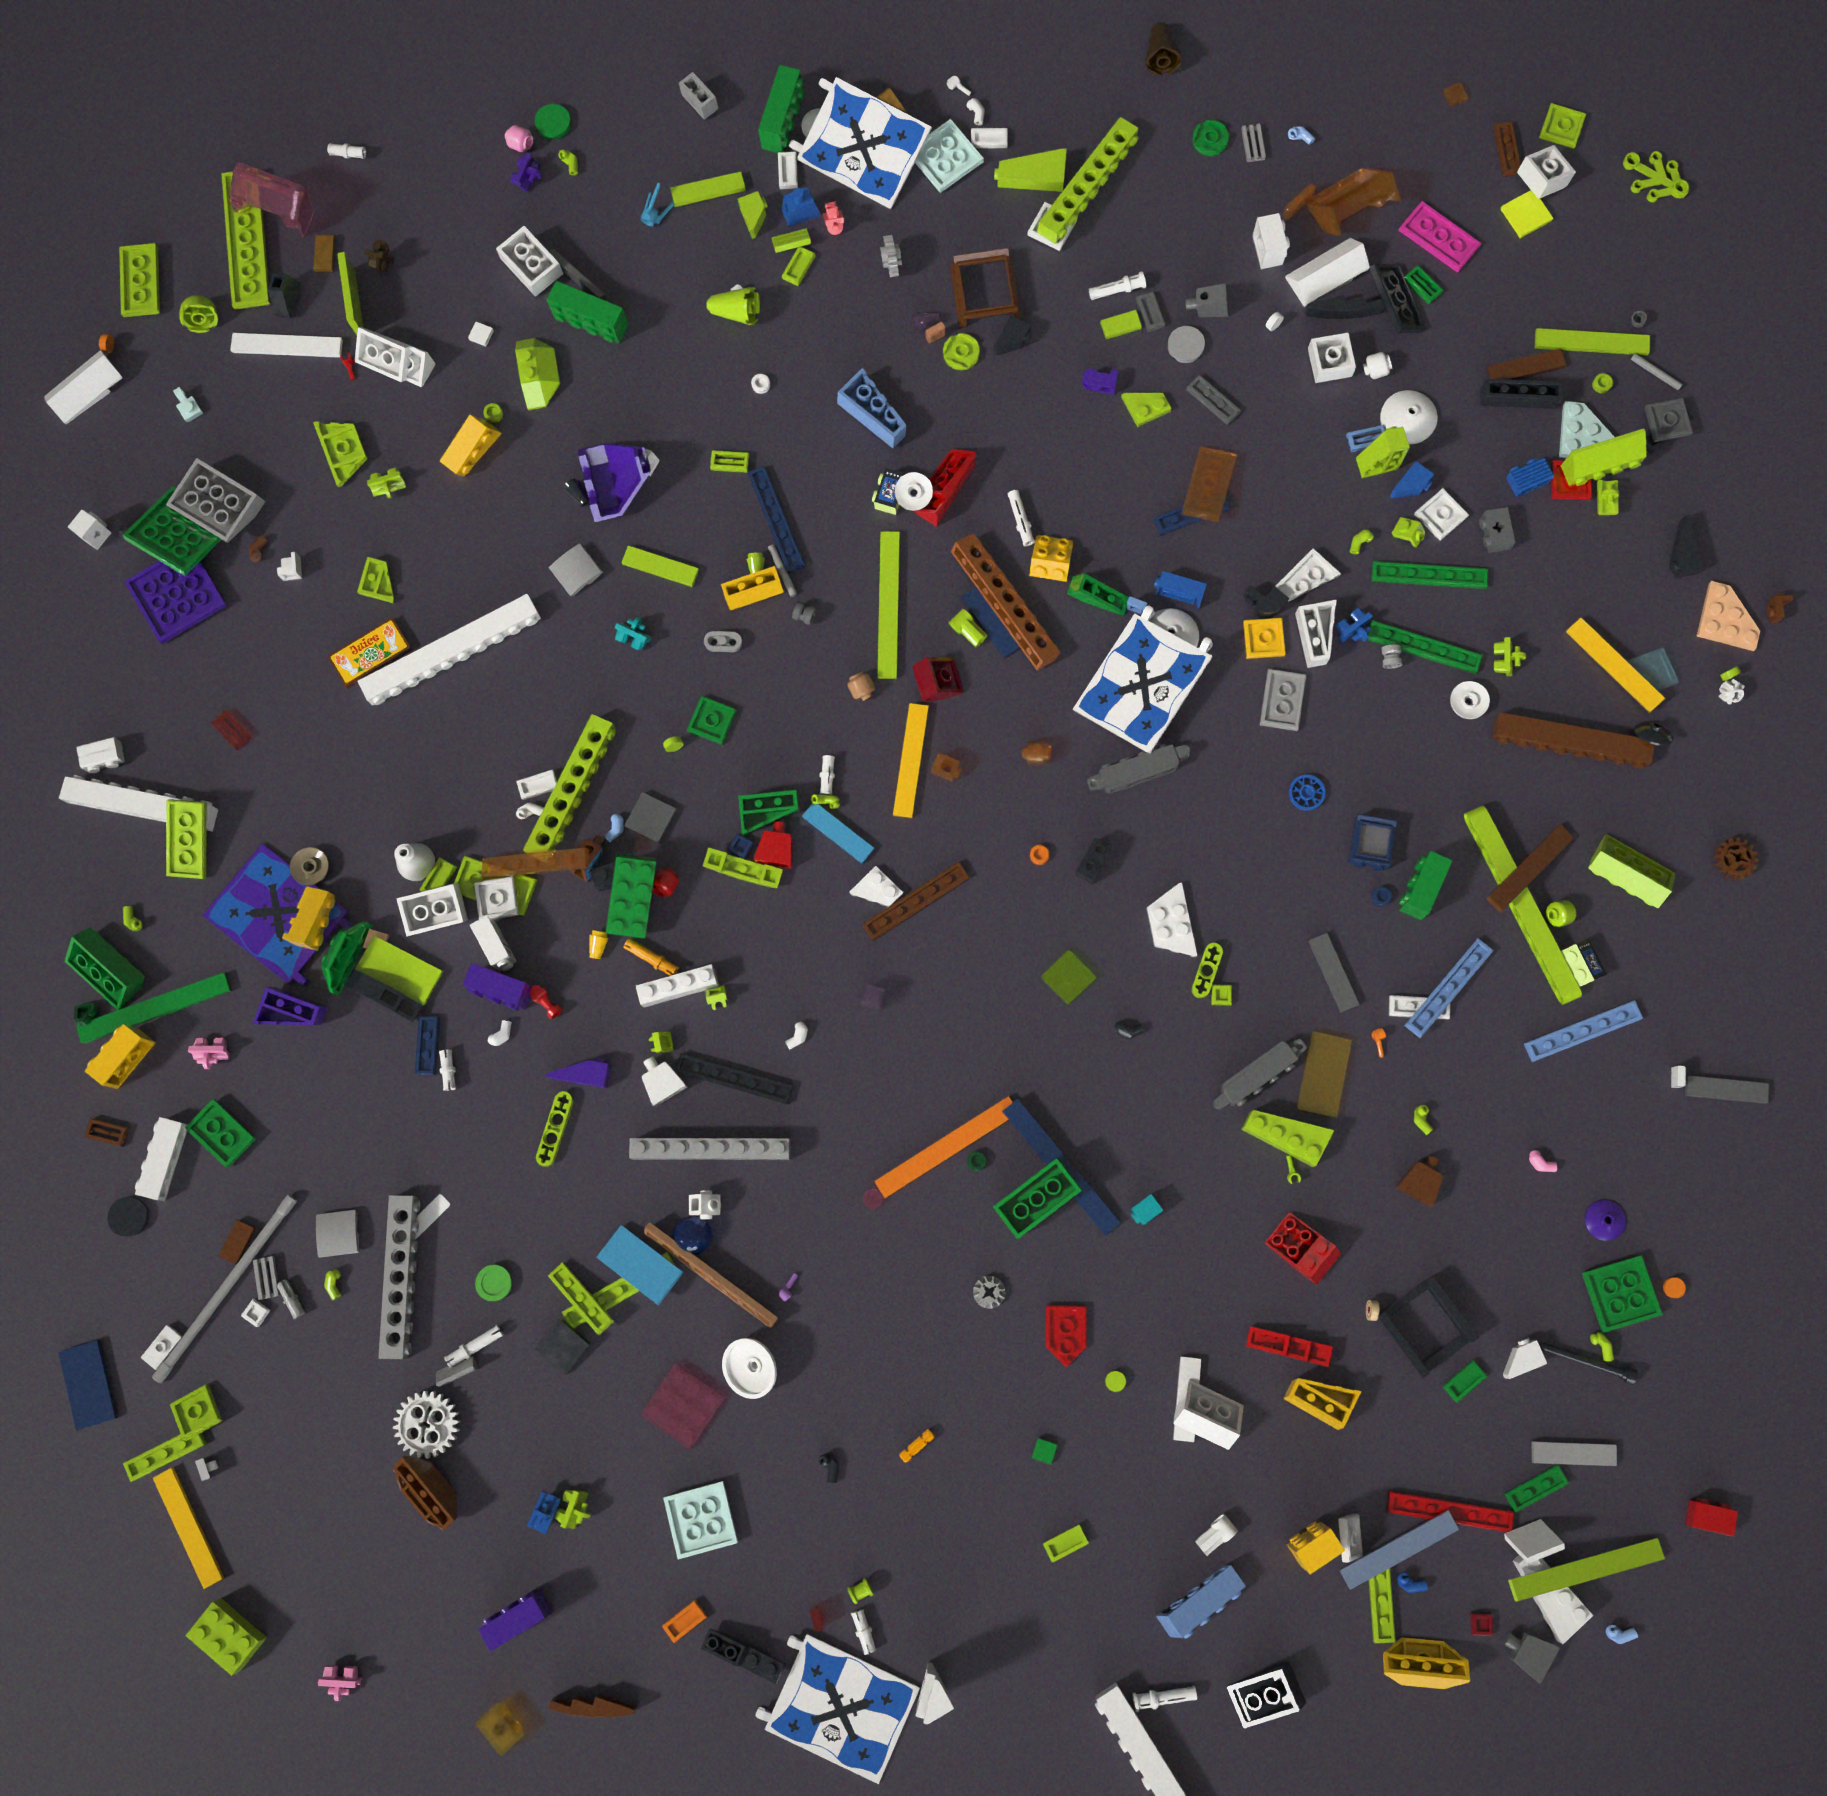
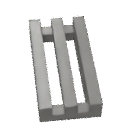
M1256 124V126L1249 125V127H1246V125L1242 126L1241 131L1246 161L1265 160L1266 155L1260 124ZM1255 131H1256V134H1257V140H1258V146H1259L1260 156H1258V152H1257V146H1256V140H1255V134H1254ZM1247 132H1250L1254 157H1251Z
M275 1256L253 1260L258 1299L262 1300L280 1296V1291L277 1287L278 1276ZM266 1262H269L274 1293H271ZM260 1263H261V1265H262V1272H263V1279H264V1285H265L266 1295H264V1288H263V1281H262V1274H261Z

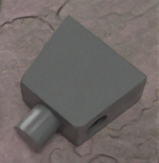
M1226 283L1197 288L1195 298H1186V310L1197 309L1198 317H1228Z
M1524 1631L1520 1634L1519 1638L1510 1633L1507 1634L1503 1642L1504 1645L1512 1649L1509 1658L1540 1684L1560 1649L1553 1643Z

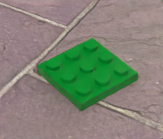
M1642 1255L1582 1272L1602 1332H1608L1662 1315Z

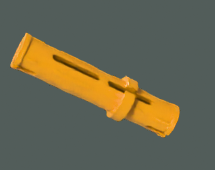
M628 938L625 942L624 949L654 966V969H659L669 976L677 974L679 967L666 960L663 955L659 956L632 938Z

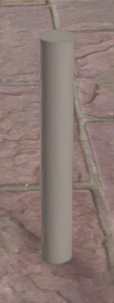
M1636 353L1631 358L1633 362L1676 390H1679L1683 385Z
M775 545L768 546V550L790 597L796 596L797 592Z

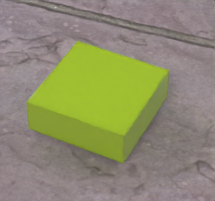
M1212 985L1211 1005L1231 1006L1232 985Z

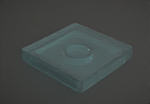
M1664 648L1627 661L1657 691L1679 682Z

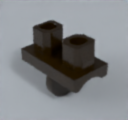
M375 241L373 251L365 249L364 254L369 256L367 266L387 273L388 263L393 264L394 258L387 255L389 245L386 241Z

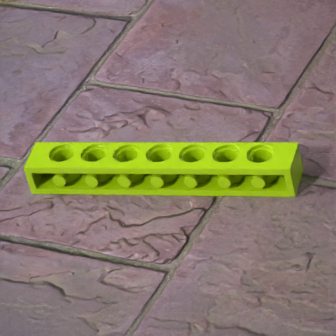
M1122 117L1117 120L1039 221L1037 233L1055 244L1060 238L1063 239L1065 237L1068 227L1075 224L1078 214L1085 211L1088 201L1095 198L1098 188L1105 185L1108 175L1111 172H1115L1119 164L1118 162L1121 159L1124 160L1128 154V149L1131 146L1134 147L1139 138L1137 136L1138 127Z
M591 714L523 849L526 854L545 863H548L549 859H553L556 853L555 847L558 842L562 841L566 825L569 826L572 822V814L575 808L577 809L580 806L581 796L584 791L588 790L590 786L589 780L592 774L597 772L598 762L601 757L605 756L609 740L612 741L615 736L616 730L613 723ZM596 735H601L600 741L593 742V738ZM587 752H593L590 759H584ZM578 769H584V773L581 776H576ZM570 786H576L574 792L567 793V789ZM561 803H567V807L564 810L558 809ZM558 820L557 826L550 827L551 821ZM544 837H550L547 844H541Z

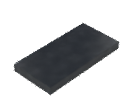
M1373 264L1370 267V271L1396 333H1422L1425 331L1426 327L1400 265Z

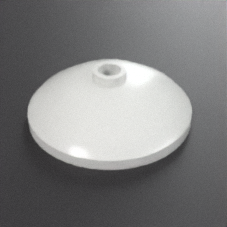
M1405 390L1393 394L1386 400L1381 410L1380 421L1381 425H1384L1385 430L1392 426L1397 428L1403 426L1408 443L1417 444L1426 440L1433 433L1437 424V410L1433 402L1424 394ZM1409 410H1413L1414 414L1409 413Z
M1167 608L1155 612L1154 616L1149 620L1166 631L1173 630L1175 632L1173 635L1197 647L1199 641L1198 627L1187 613L1178 609Z
M741 1338L731 1343L725 1350L722 1360L723 1373L727 1383L737 1394L745 1398L756 1399L766 1395L773 1388L777 1377L776 1363L773 1355L764 1344L752 1338Z

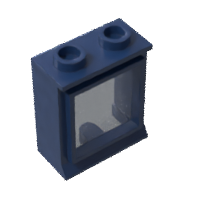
M1358 814L1354 820L1348 863L1353 864L1357 868L1368 866L1373 867L1372 869L1375 871L1387 870L1391 866L1390 862L1397 820Z

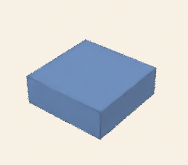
M1131 596L1127 601V609L1141 615L1147 606L1146 602Z

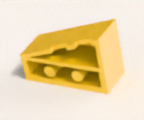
M469 415L440 462L455 474L465 476L499 438L502 432L486 420Z
M306 886L297 905V908L300 910L296 918H291L289 923L292 926L288 934H283L282 939L296 946L318 951L319 946L323 943L324 929L329 924L328 916L330 910L334 907L335 895L328 891Z
M1297 1378L1292 1380L1283 1399L1339 1430L1345 1427L1361 1391Z

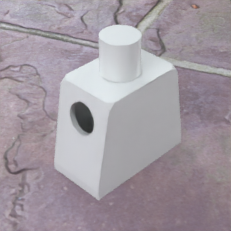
M654 1057L643 1062L649 1072L642 1075V1080L654 1107L659 1106L688 1088L668 1063L663 1062L658 1065Z

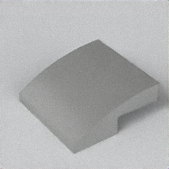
M580 543L563 554L549 567L570 596H575L586 584H591L603 573Z
M356 1210L316 1215V1242L319 1258L359 1253L358 1212Z

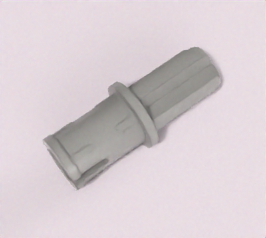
M286 1279L279 1282L277 1287L284 1299L283 1303L289 1308L293 1319L304 1315L306 1312L298 1300L299 1296L295 1295L289 1281Z

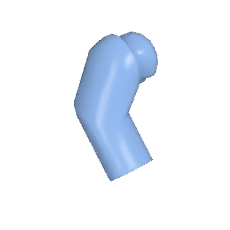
M1293 127L1288 131V137L1292 140L1303 139L1308 145H1311L1315 140V137L1304 127Z

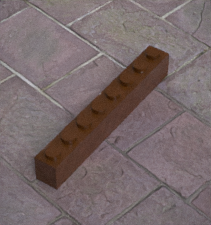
M1501 712L1494 719L1492 740H1497L1500 744L1514 743L1522 748L1531 746L1536 747V750L1539 751L1553 750L1556 754L1565 755L1569 753L1574 754L1577 758L1591 757L1599 762L1608 760L1613 761L1616 765L1630 764L1638 769L1647 767L1653 760L1654 745L1643 741L1639 737Z

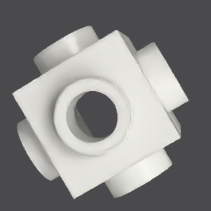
M700 1191V1194L689 1195V1215H700V1219H712V1215H720V1195L712 1194V1191Z

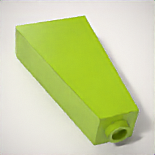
M1066 149L999 161V168H995L994 180H998V187L1063 192Z

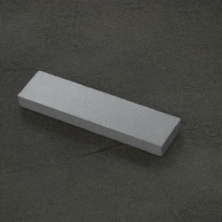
M1531 1441L1532 1463L1617 1466V1448L1615 1444Z

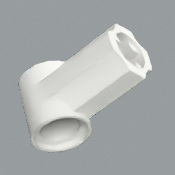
M1222 1514L1195 1542L1208 1556L1220 1544L1229 1541L1238 1530L1228 1517Z

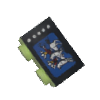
M885 468L884 474H880L878 479V485H880L878 491L875 490L872 497L875 509L894 515L897 514L900 504L895 497V486L905 473Z
M1589 939L1561 951L1579 987L1607 975Z

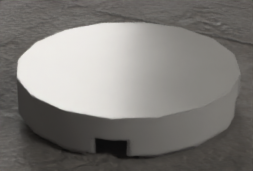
M1182 326L1171 333L1167 348L1169 354L1177 361L1190 363L1196 361L1202 355L1205 340L1198 329L1192 326Z

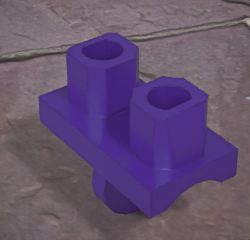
M526 153L525 157H519L517 161L519 172L512 173L510 180L524 192H529L534 179L540 180L542 174L539 171L540 163L533 158L531 153Z

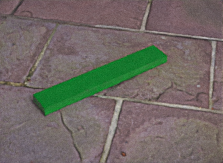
M1373 561L1371 582L1486 589L1488 587V569Z
M1374 620L1370 622L1369 628L1371 630L1367 633V640L1385 646L1400 645L1401 651L1474 674L1478 672L1482 654Z

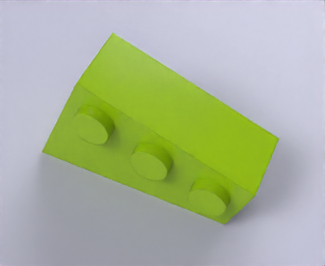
M1403 426L1387 428L1356 457L1362 478L1399 469L1410 448Z

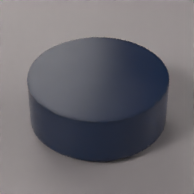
M1383 886L1376 888L1371 895L1372 902L1379 907L1388 905L1392 900L1391 891Z

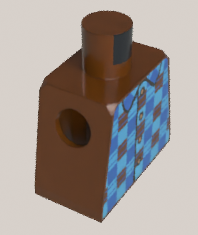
M596 835L593 841L584 839L568 860L571 874L587 883L592 877L590 869L597 868L604 858L602 847L606 840L602 836Z

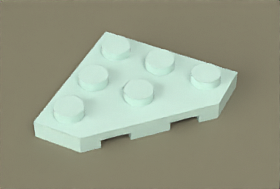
M1569 401L1563 403L1559 457L1567 458L1573 450L1615 438L1584 403Z

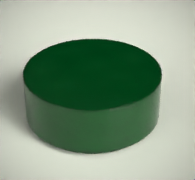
M980 1151L970 1153L967 1158L968 1167L973 1171L983 1170L987 1164L985 1154Z

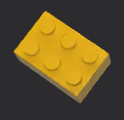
M125 1024L119 1026L114 1031V1036L102 1045L100 1053L89 1061L88 1067L85 1070L88 1075L102 1086L119 1089L156 1043L140 1029Z
M1316 1521L1306 1527L1307 1531L1303 1534L1297 1533L1289 1539L1290 1542L1286 1544L1299 1565L1309 1574H1312L1345 1551L1331 1528L1322 1522L1317 1523Z

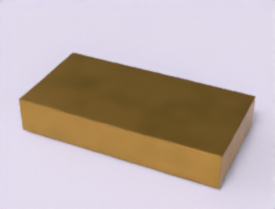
M316 235L313 267L315 272H333L335 254L334 235Z

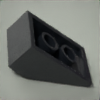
M1290 1662L1272 1667L1227 1687L1244 1728L1300 1711L1306 1704Z

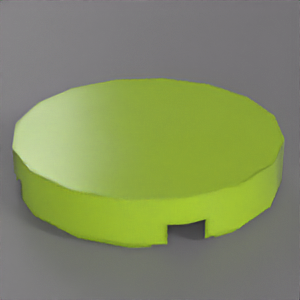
M964 333L949 337L943 348L944 360L950 367L956 370H967L973 367L980 356L978 342L971 335Z

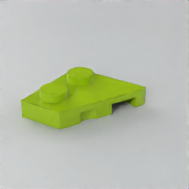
M1123 393L1121 396L1137 427L1171 412V407L1163 393Z
M367 557L357 593L394 603L387 563Z

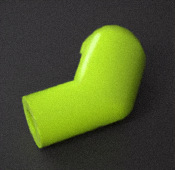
M1423 1104L1417 1106L1414 1111V1123L1425 1135H1428L1434 1128L1426 1121L1429 1108Z

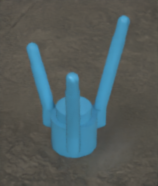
M657 183L653 196L652 193L648 194L645 208L641 215V221L648 226H654L655 223L659 225L661 219L674 206V201H672L659 216L658 211L653 208L661 186L660 183Z

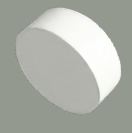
M1275 312L1268 319L1266 328L1274 331L1281 324L1284 316L1279 312Z
M757 374L752 378V388L756 393L763 394L770 389V380L765 374Z

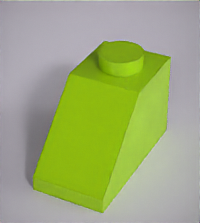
M758 191L738 198L739 208L752 239L756 238L766 217L765 208H767L765 198H761Z

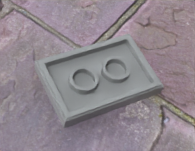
M1274 669L1267 670L1259 725L1293 731L1299 730L1306 674Z

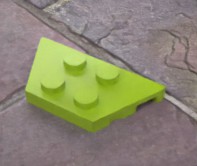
M317 421L313 422L336 485L341 487L368 459L354 424L349 423L338 424L330 422V424H321Z

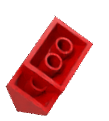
M951 449L929 478L933 489L930 502L924 508L914 512L937 527L975 467L976 453L974 451Z

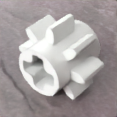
M1735 679L1725 681L1719 688L1721 693L1719 698L1729 705L1732 702H1739L1744 696L1742 689L1745 686Z

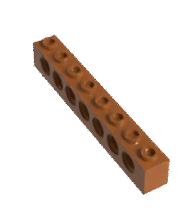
M974 533L956 541L951 553L1035 669L1038 671L1053 663L1060 654L1057 645L1052 642L1047 631L1042 628L1036 616L1028 609L1025 601L1020 598L1014 586L1007 580L1003 571L994 562L991 554L983 547L982 542Z

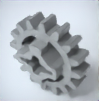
M892 235L883 236L884 247H880L883 267H888L890 277L899 276L898 265H902L899 245H894Z

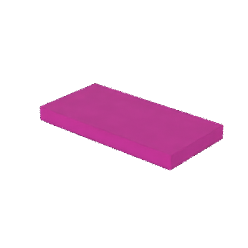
M1423 201L1420 202L1398 230L1457 273L1481 245V242Z

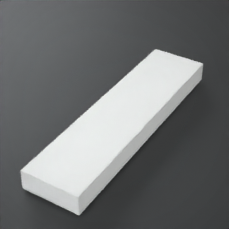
M1180 1356L1176 1407L1187 1381L1191 1380L1199 1384L1201 1359ZM1174 1424L1173 1440L1194 1442V1433Z

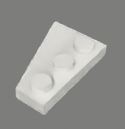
M1312 549L1275 587L1289 597V601L1339 577L1341 573L1318 552Z

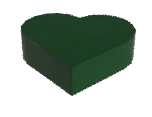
M93 1002L74 1006L75 1022L79 1026L87 1025L91 1018L98 1014L99 1008Z

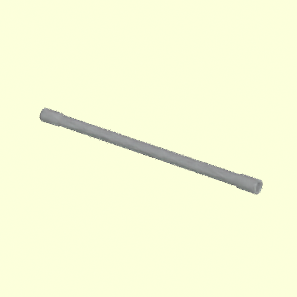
M287 1194L278 1206L272 1218L167 1359L162 1362L153 1374L152 1378L156 1382L162 1384L172 1371L175 1363L283 1218L296 1204L297 1200Z

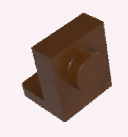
M1778 593L1767 602L1766 615L1769 618L1770 624H1778L1785 618L1783 605L1790 603L1794 599L1793 595Z

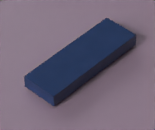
M419 1016L415 1075L436 1076L440 1017Z

